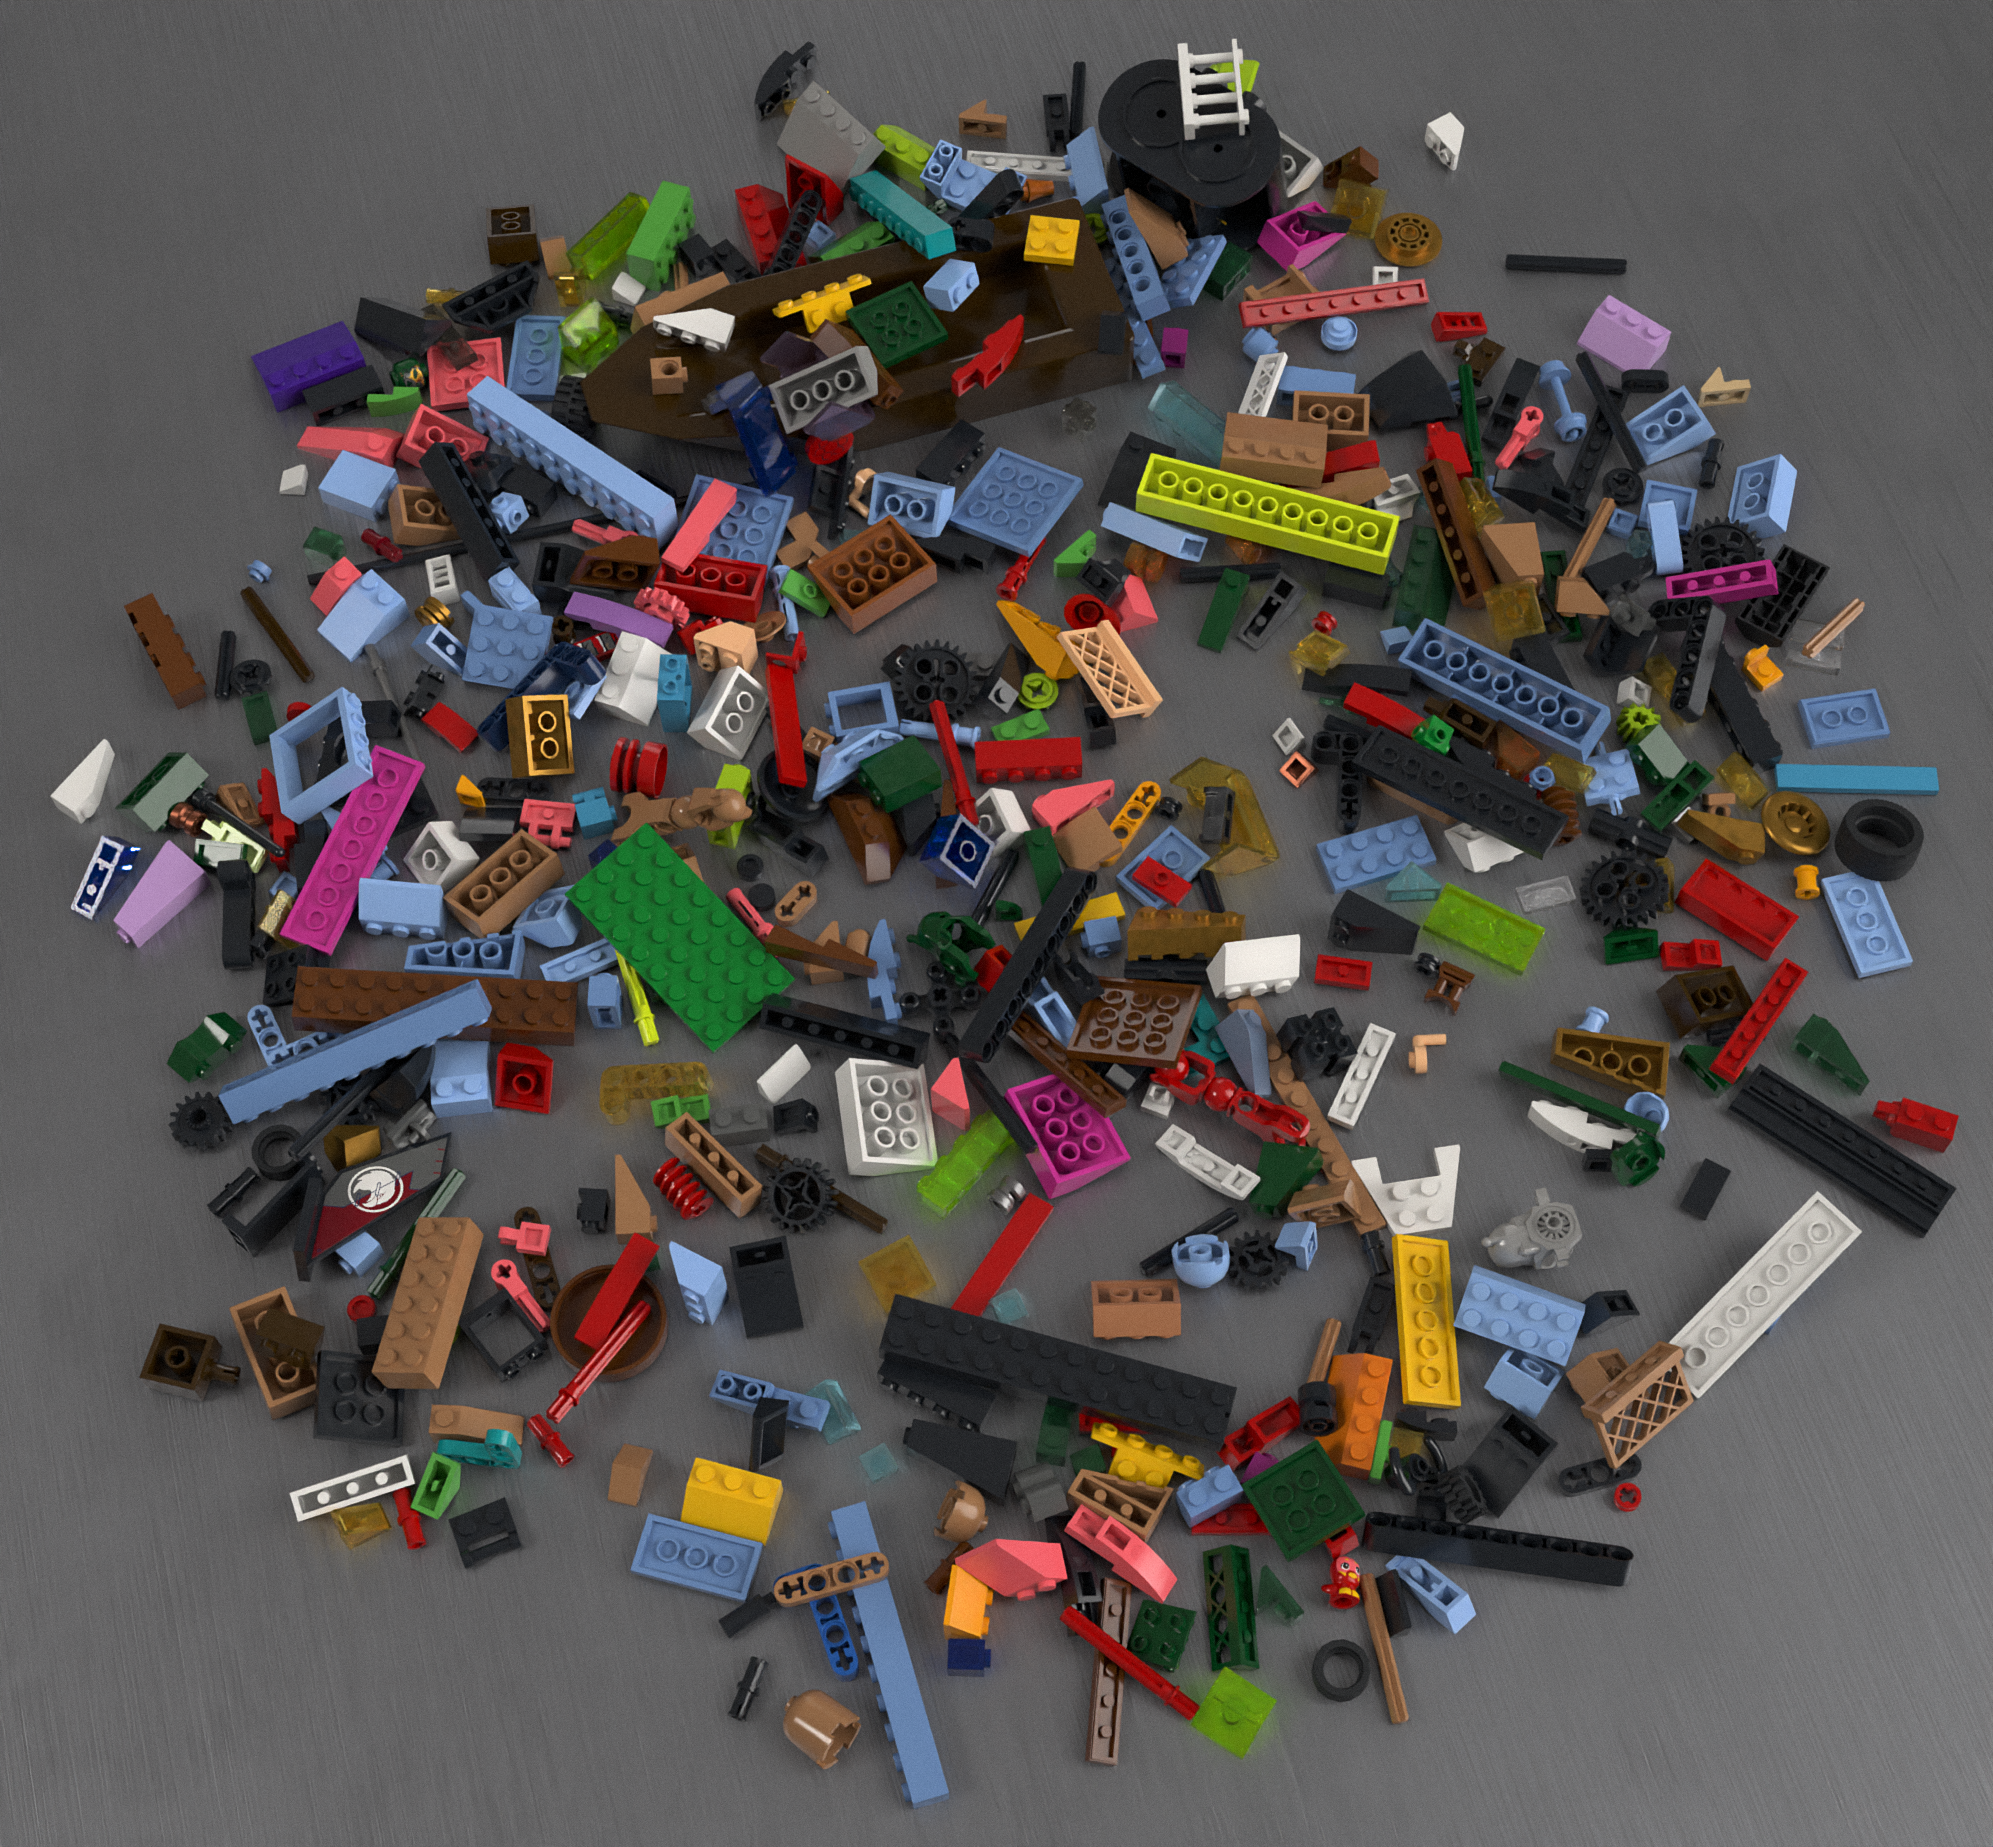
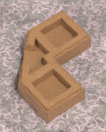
M806 511L788 520L785 529L794 542L777 550L776 559L779 563L789 566L794 571L808 565L807 563L813 555L809 547L815 540L817 541L819 536L818 527Z

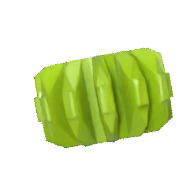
M1633 702L1629 708L1624 707L1621 710L1620 715L1616 719V726H1618L1616 731L1617 735L1623 736V743L1630 741L1646 725L1660 724L1661 715L1654 714V707L1647 709L1645 708V703L1638 707Z

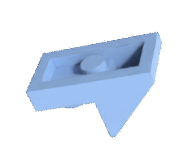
M1305 1221L1284 1224L1275 1244L1276 1249L1296 1256L1297 1267L1308 1271L1318 1247L1316 1223Z

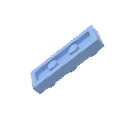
M604 938L542 964L540 969L545 981L578 982L618 965L619 962L615 949Z

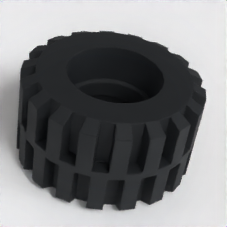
M564 375L555 391L551 418L584 440L589 441L597 423L591 420L580 385V381L584 378Z

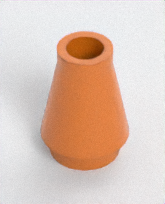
M1027 179L1022 187L1024 194L1020 201L1029 203L1045 196L1053 195V181Z

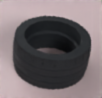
M1866 799L1852 805L1843 817L1836 834L1835 852L1841 863L1860 877L1880 882L1895 881L1904 877L1913 867L1922 848L1924 832L1922 825L1915 815L1906 808H1903V806L1882 799ZM1860 832H1872L1885 836L1894 842L1898 848H1883L1872 844Z

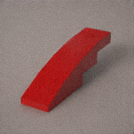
M1355 682L1343 704L1344 709L1366 717L1367 724L1376 728L1378 725H1381L1410 740L1413 739L1411 734L1415 727L1426 720L1403 705Z
M634 1232L587 1312L574 1339L597 1351L611 1334L626 1309L629 1300L643 1279L644 1273L660 1248L659 1245Z

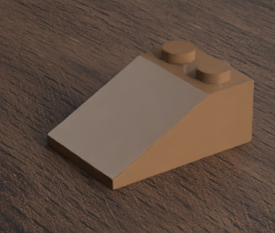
M1130 188L1125 189L1128 211L1162 270L1188 257L1186 247L1189 246V242L1185 236L1187 233L1181 221L1176 222L1173 215Z
M396 485L388 500L394 544L422 546L461 539L433 488Z
M1345 1177L1332 1179L1330 1184L1320 1187L1319 1184L1304 1186L1302 1188L1303 1191L1294 1193L1287 1208L1288 1214L1297 1222L1316 1223V1229L1363 1218L1356 1185Z

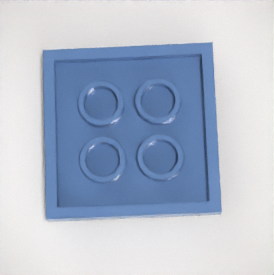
M476 604L462 681L513 690L547 654L554 618L547 615Z

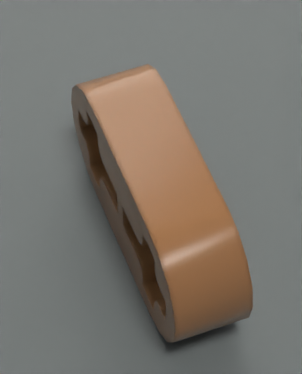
M809 881L799 882L781 899L775 907V917L779 925L783 927L794 926L817 902V890L814 884ZM809 891L810 897L804 896L801 899L800 892L807 893ZM792 909V916L786 915L783 917L782 911L789 912Z

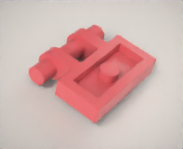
M524 799L519 822L521 827L529 828L528 834L542 844L550 846L551 849L560 850L561 847L571 848L572 838L562 837L563 831L574 832L577 812L575 804ZM539 829L552 830V835L538 834Z

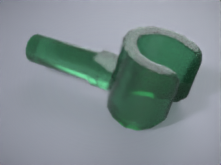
M1348 694L1340 699L1323 697L1319 699L1320 704L1341 707L1348 715L1355 714L1343 708Z

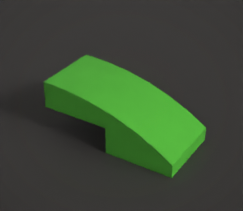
M394 387L393 395L368 394L367 405L371 417L399 415L415 410L420 404H423L419 387Z
M708 1093L682 1099L675 1095L651 1101L656 1129H665L686 1112L700 1125L710 1123L709 1110L711 1105Z

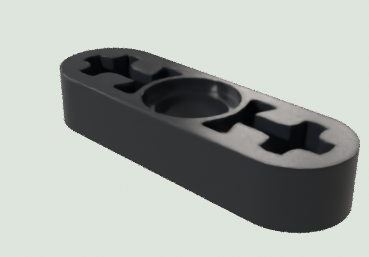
M487 777L482 779L477 785V788L482 792L485 804L523 806L524 799L552 802L555 799L553 786L546 780ZM489 787H493L494 790L487 795L486 791L489 790ZM502 787H503L504 796H501V793H500V792H502ZM520 787L523 789V793L518 797H511L509 795L512 788ZM542 790H546L547 793H544L543 797L538 796Z
M1633 1454L1626 1460L1628 1465L1633 1464L1634 1466L1631 1473H1628L1626 1469H1622L1616 1472V1478H1614V1468L1609 1467L1606 1457L1568 1467L1560 1473L1557 1479V1488L1566 1497H1576L1631 1482L1637 1478L1641 1471V1460L1637 1455ZM1596 1467L1604 1469L1607 1473V1480L1604 1482L1595 1481L1591 1476V1470ZM1582 1471L1585 1472V1480L1577 1482L1575 1489H1572L1571 1485L1564 1484L1568 1478L1567 1476H1570L1572 1480H1577L1583 1476Z

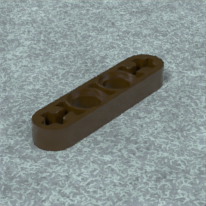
M523 1207L515 1213L514 1224L516 1229H520L521 1223L524 1222V1217L526 1216L532 1219L531 1223L542 1224L537 1210L532 1207ZM548 1246L545 1256L523 1253L536 1301L543 1311L551 1312L561 1288ZM544 1265L550 1268L547 1277L537 1278L534 1276L537 1267ZM549 1285L551 1294L554 1296L553 1302L547 1303L543 1286Z

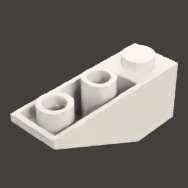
M711 308L654 316L653 328L657 329L658 333L665 336H671L672 334L681 337L682 341L689 344H695L696 342L705 345L706 349L713 352H719V350L726 352L735 326V316Z

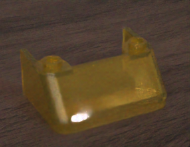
M1201 756L1169 779L1171 784L1185 788L1188 793L1187 799L1193 807H1198L1202 810H1205L1206 800L1205 793H1203L1204 787L1226 786L1236 792L1230 845L1219 844L1221 851L1204 864L1206 870L1231 877L1271 865L1280 858L1279 850L1252 785L1242 771Z

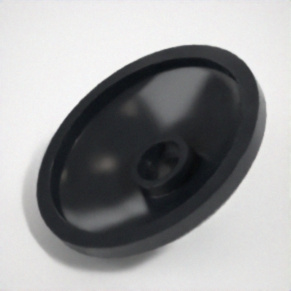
M774 750L761 761L757 770V784L765 802L776 813L793 821L805 822L819 817L829 805L827 796L816 803L813 800L819 763L804 753L807 775L805 787L779 783Z

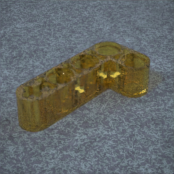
M701 1062L611 1066L605 1069L601 1075L599 1106L607 1121L612 1125L618 1126L624 1124L630 1117L631 1099L667 1098L675 1095L679 1097L703 1096L712 1090L714 1083L707 1067ZM676 1077L672 1083H666L668 1079ZM649 1079L645 1084L639 1085L641 1080ZM616 1080H621L618 1085L611 1086ZM620 1105L616 1111L610 1112L612 1107Z

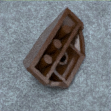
M852 791L828 795L827 801L865 885L889 881L907 848V844L892 811L886 813L881 805L877 806L872 798Z

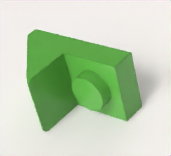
M1088 530L1053 560V574L1056 577H1077L1088 559L1096 552L1097 535Z

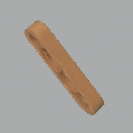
M871 1552L789 1575L775 1583L774 1596L781 1606L793 1607L878 1583L888 1576L889 1562L884 1554ZM877 1560V1563L880 1565L884 1564V1566L880 1567V1573L874 1574L873 1570L864 1571L865 1578L860 1579V1571L857 1564L862 1563L863 1570L870 1568L871 1562ZM843 1568H851L855 1572L854 1579L849 1583H843L838 1579V1573ZM815 1576L823 1577L826 1581L825 1587L820 1591H812L808 1585L811 1578ZM803 1580L806 1595L802 1596L801 1589L793 1591L792 1598L786 1599L785 1595H779V1593L784 1591L783 1587L789 1585L791 1589L800 1588L798 1581Z

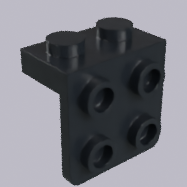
M1601 616L1583 657L1597 676L1638 674L1643 671L1658 638V634L1654 630L1641 631L1639 637L1629 632L1622 633L1610 616Z
M308 944L270 956L266 964L263 1005L271 1007L294 1000L298 966L329 968L331 956L317 951Z

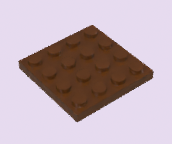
M1097 976L1105 994L1084 1003L1066 1048L1067 1058L1176 1069L1202 996V987L1200 985Z

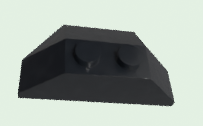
M528 260L443 303L442 307L454 323L490 334L533 311L540 276Z

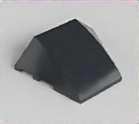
M1423 350L1409 352L1396 364L1370 381L1358 393L1370 395L1369 417L1380 431L1411 426L1412 422L1426 420L1428 423L1435 422L1436 418L1450 416V420L1458 418V412L1447 382Z

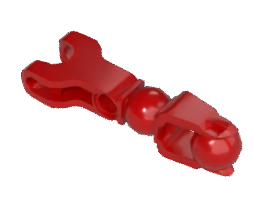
M1182 1050L1176 1069L1155 1067L1156 1073L1149 1075L1152 1082L1166 1087L1172 1095L1190 1106L1204 1100L1206 1105L1213 1111H1227V1117L1232 1116L1234 1121L1257 1134L1263 1141L1285 1144L1286 1139L1298 1143L1299 1146L1306 1145L1305 1138L1310 1130V1122L1306 1116L1289 1106L1273 1104L1252 1092L1243 1091L1242 1087L1237 1089L1236 1084L1229 1078L1216 1077L1214 1062L1193 1051ZM1190 1067L1205 1076L1204 1079L1199 1081L1196 1088L1182 1083L1188 1076ZM1248 1105L1252 1110L1245 1112L1239 1106ZM1297 1122L1303 1129L1299 1131L1291 1123Z

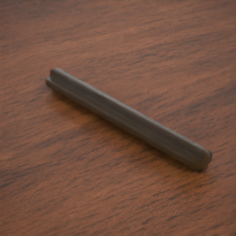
M250 586L242 589L240 592L242 599L302 682L308 683L310 680H313L315 678L313 670L254 589Z

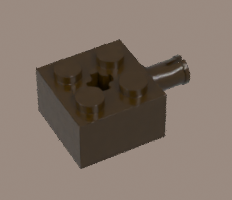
M160 1323L139 1378L148 1389L203 1401L211 1380L236 1385L239 1380L235 1379V1377L240 1378L241 1368L217 1363L223 1347L215 1336Z

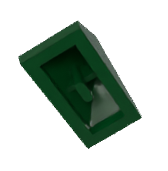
M1620 925L1603 937L1604 963L1608 965L1659 957L1658 931L1641 927L1635 929L1633 926H1628L1627 931H1624L1622 925Z

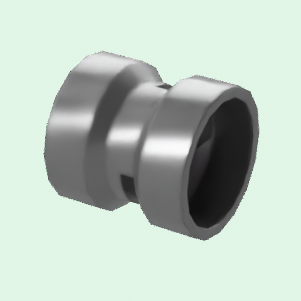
M1005 1175L1000 1181V1186L997 1189L991 1190L987 1195V1199L995 1209L1004 1215H1008L1013 1210V1204L1016 1201L1022 1200L1026 1195V1191L1017 1180L1009 1175Z

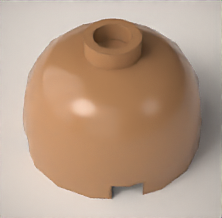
M957 1480L955 1482L958 1486L957 1489L950 1488L941 1504L937 1519H942L940 1528L934 1526V1535L947 1541L960 1543L972 1539L977 1531L982 1533L987 1525L988 1516L985 1515L986 1505L981 1493L971 1485Z

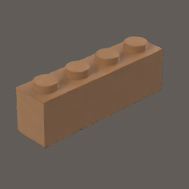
M688 1112L665 1128V1146L676 1157L680 1158L739 1219L761 1203L763 1186Z

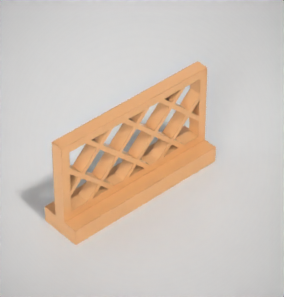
M1109 620L1101 621L1097 627L1060 632L1057 636V639L1110 718L1140 714L1142 718L1149 717L1163 701ZM1070 640L1080 644V647L1073 645ZM1085 648H1087V649L1091 650L1092 652L1096 653V655L1093 656V655H1091L1090 653L1084 651ZM1083 659L1093 664V668L1086 665ZM1100 668V669H1102V670L1108 672V673H1109V677H1108L1107 675H1105V674L1099 672L1098 669ZM1097 680L1106 684L1107 688L1101 686ZM1112 688L1123 693V697L1112 692ZM1110 700L1121 705V708L1116 709Z

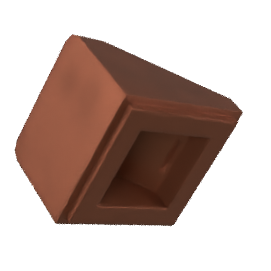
M1296 751L1279 771L1293 785L1300 788L1316 775L1319 769L1305 755Z

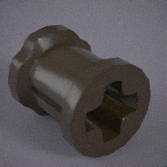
M564 615L555 617L551 629L552 634H554L553 641L555 645L561 642L574 644L576 642V634L573 630L572 620Z

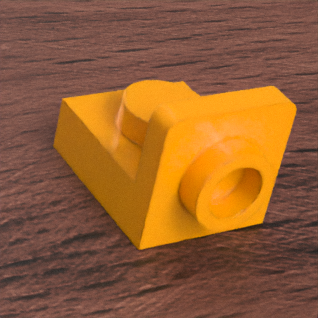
M1766 644L1759 649H1751L1745 655V661L1741 669L1761 692L1780 681L1784 675L1767 657L1769 647Z

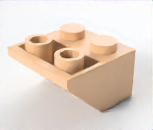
M731 621L699 632L693 638L698 666L709 672H719L721 669L739 666L746 673L750 674L758 658L754 629Z

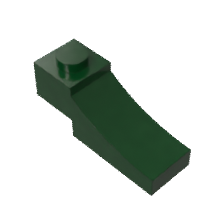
M1694 760L1679 776L1677 775L1640 813V816L1656 831L1661 833L1713 783L1715 777Z

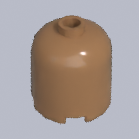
M817 1689L803 1692L798 1697L793 1696L784 1708V1711H786L783 1720L784 1734L822 1769H828L838 1762L839 1759L835 1755L843 1746L847 1749L851 1747L861 1727V1724L857 1722L860 1718L825 1692Z

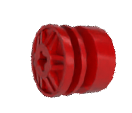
M620 737L617 740L610 762L609 778L611 791L620 793L623 790L624 793L630 794L637 783V792H641L646 797L658 799L663 790L667 773V745L647 741L641 752V744L638 739H633L630 742L628 738Z

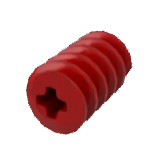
M674 1157L666 1161L657 1170L653 1183L656 1187L660 1188V1192L666 1196L667 1201L673 1204L674 1209L680 1212L682 1219L691 1220L707 1211L713 1204V1198L709 1197L703 1200L707 1195V1191L702 1189L696 1192L700 1187V1182L694 1181L690 1183L694 1177L693 1174L687 1173L683 1175L687 1167L685 1165L676 1167L680 1162V1158Z

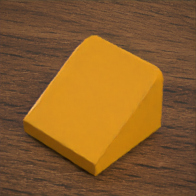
M461 775L455 789L460 804L486 807L482 792L466 776Z

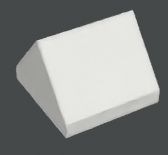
M1287 718L1272 735L1286 755H1290L1306 746L1304 736L1291 718Z

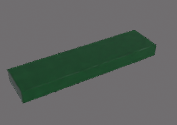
M1565 550L1540 552L1544 570L1543 583L1545 593L1553 607L1555 604L1557 577L1563 576L1568 566ZM1557 612L1570 631V634L1558 643L1581 642L1583 635L1578 613H1576L1575 617H1567Z

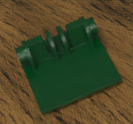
M1143 1599L1127 1643V1650L1141 1661L1161 1665L1163 1670L1174 1673L1175 1669L1180 1667L1179 1662L1186 1649L1185 1645L1189 1641L1188 1636L1192 1626H1194L1197 1612Z

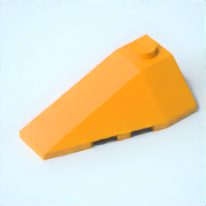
M997 601V607L1035 663L1045 670L1047 677L1053 680H1059V678L1071 679L1075 674L1079 673V670L1057 639L1062 628L1040 621L1041 617L1014 601ZM1070 640L1073 645L1080 647V644ZM1085 648L1084 651L1090 653V654L1093 655V656L1096 655V653H1094V652H1092L1091 650ZM1083 659L1086 665L1090 664L1089 662Z

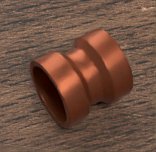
M180 802L172 810L169 822L178 829L183 828L184 832L189 836L197 837L203 832L201 827L204 821L208 819V816L199 810L194 811L193 807L188 803Z

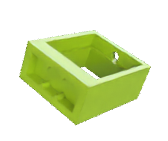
M725 763L715 789L732 788L738 790L746 800L748 793L754 791L750 769L739 764L730 765ZM746 819L734 822L732 826L717 831L707 830L709 843L735 850Z

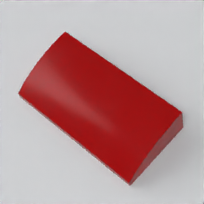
M1707 858L1681 888L1674 902L1766 961L1771 958L1799 918L1795 913Z

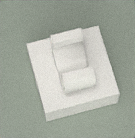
M1151 1082L1142 1102L1141 1111L1167 1120L1176 1097L1167 1088Z

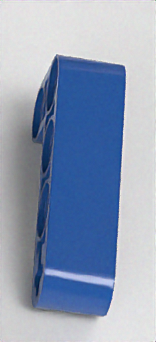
M814 1563L780 1575L774 1581L773 1592L775 1583L779 1579L823 1565ZM824 1579L819 1586L808 1585L812 1591H820L825 1587L826 1581ZM803 1580L798 1581L800 1588H796L795 1591L801 1589L802 1596L806 1595ZM836 1594L809 1602L835 1678L841 1682H851L859 1674V1662ZM823 1603H830L834 1608L829 1614L824 1615L818 1612L819 1606ZM833 1631L843 1633L842 1640L837 1643H832L827 1638ZM843 1651L850 1667L847 1671H844L843 1667H841L839 1653Z

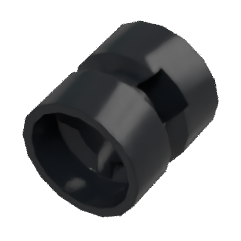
M1313 1381L1301 1385L1298 1389L1299 1427L1301 1432L1313 1437H1323L1334 1433L1338 1429L1337 1410L1335 1409L1336 1390L1334 1386L1322 1381Z

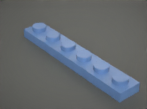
M1115 257L1105 260V265L1124 311L1128 312L1127 318L1135 336L1134 361L1142 379L1166 370L1145 321L1143 322L1139 313L1134 314L1129 301L1133 299V296L1129 297L1123 283L1127 281L1121 277L1118 269L1119 264L1116 262Z

